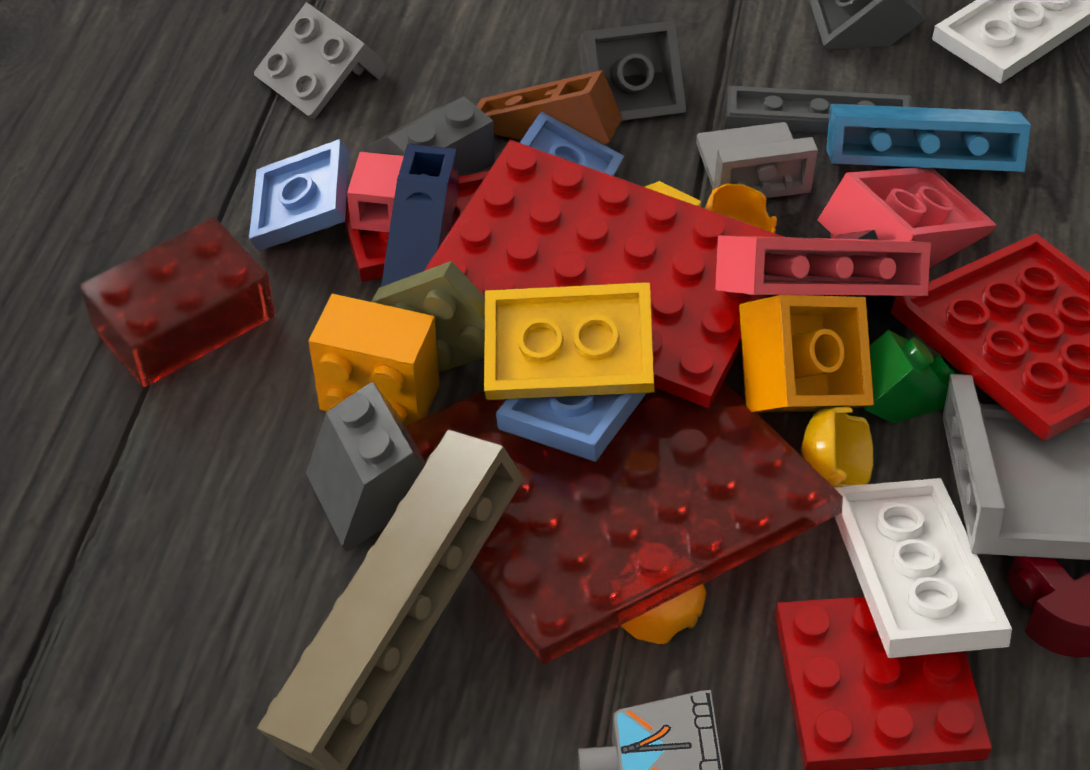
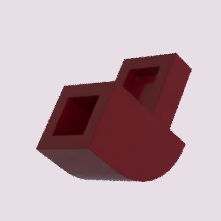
M1014 556L1006 580L1010 583L1016 598L1033 610L1025 633L1037 644L1054 653L1076 658L1090 657V573L1074 581L1055 558Z

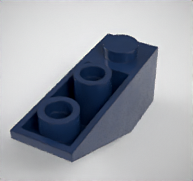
M407 144L397 178L381 287L423 272L448 235L459 194L457 149Z

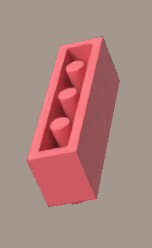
M718 235L715 290L753 295L928 296L931 242Z

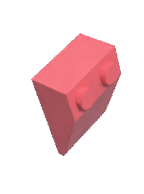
M923 167L848 172L844 175L818 218V221L831 233V238L840 234L875 230L878 240L931 242L930 268L989 235L997 226L995 222L935 169Z

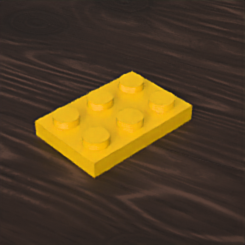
M650 282L485 291L484 392L486 399L654 392Z

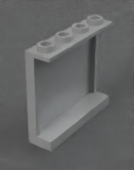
M950 374L942 419L971 553L1090 560V417L1044 442L1000 404L979 403L972 375Z

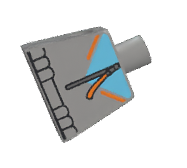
M711 690L698 691L619 709L613 714L612 746L578 749V769L723 770Z

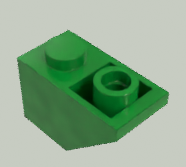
M889 329L869 346L874 405L863 407L864 410L894 424L944 409L950 374H961V372L943 356L931 353L917 338L912 337L910 340H907Z

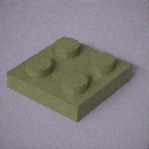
M452 261L378 288L371 301L373 303L435 316L439 372L484 358L485 296Z

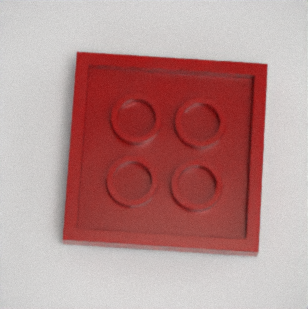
M865 597L777 603L775 619L804 770H856L988 759L992 747L966 651L888 658Z

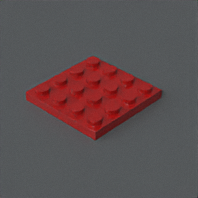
M1037 233L930 281L928 296L895 297L891 314L964 375H972L974 383L1042 441L1045 442L1090 417V273Z

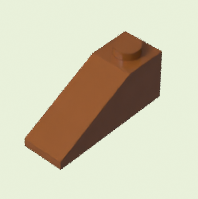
M603 70L481 98L477 104V107L493 120L494 135L516 140L523 139L541 111L603 145H607L612 140L623 119Z

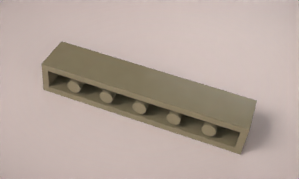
M448 430L435 451L430 454L423 470L406 496L398 504L396 512L376 543L367 552L362 565L344 593L335 602L333 610L311 644L304 650L299 663L277 697L270 703L267 713L257 727L286 756L316 770L347 769L524 480V477L503 446Z

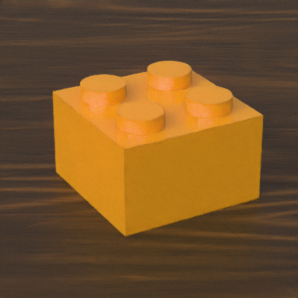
M331 294L308 340L319 409L329 411L373 381L402 418L407 429L420 433L440 387L435 316Z
M776 295L739 304L747 413L818 412L826 407L859 408L874 405L866 297Z

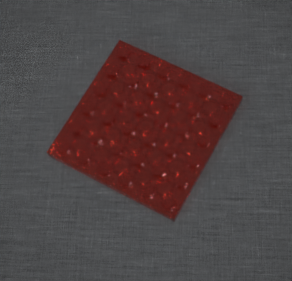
M724 381L710 408L654 387V392L645 394L596 462L499 430L496 412L507 399L487 400L484 391L406 425L426 462L446 432L451 430L503 446L524 477V480L470 568L543 665L842 513L843 496L756 412H751L746 406V402Z

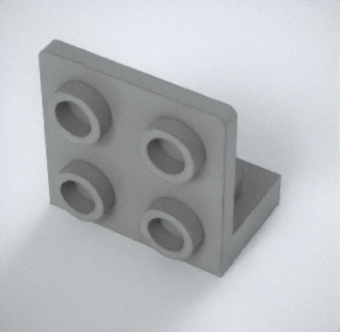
M306 2L256 68L254 75L311 119H315L351 71L360 76L365 70L380 80L390 66L365 43Z
M785 122L697 134L696 144L712 189L723 184H744L761 191L766 198L810 193L812 190L818 149L813 137L793 139Z

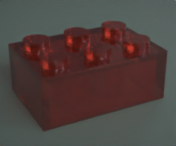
M215 217L80 284L92 327L142 388L276 316L268 274Z

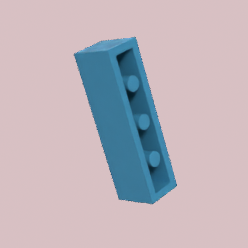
M830 104L826 151L831 164L1025 172L1031 124L1019 111Z

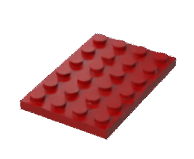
M509 140L425 270L452 261L484 296L487 290L650 282L654 387L710 408L742 346L739 304L767 297V295L715 290L718 235L784 236Z

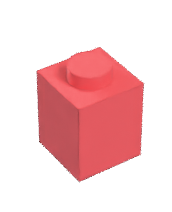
M369 152L359 153L347 191L351 229L380 232L390 231L397 178L404 156Z

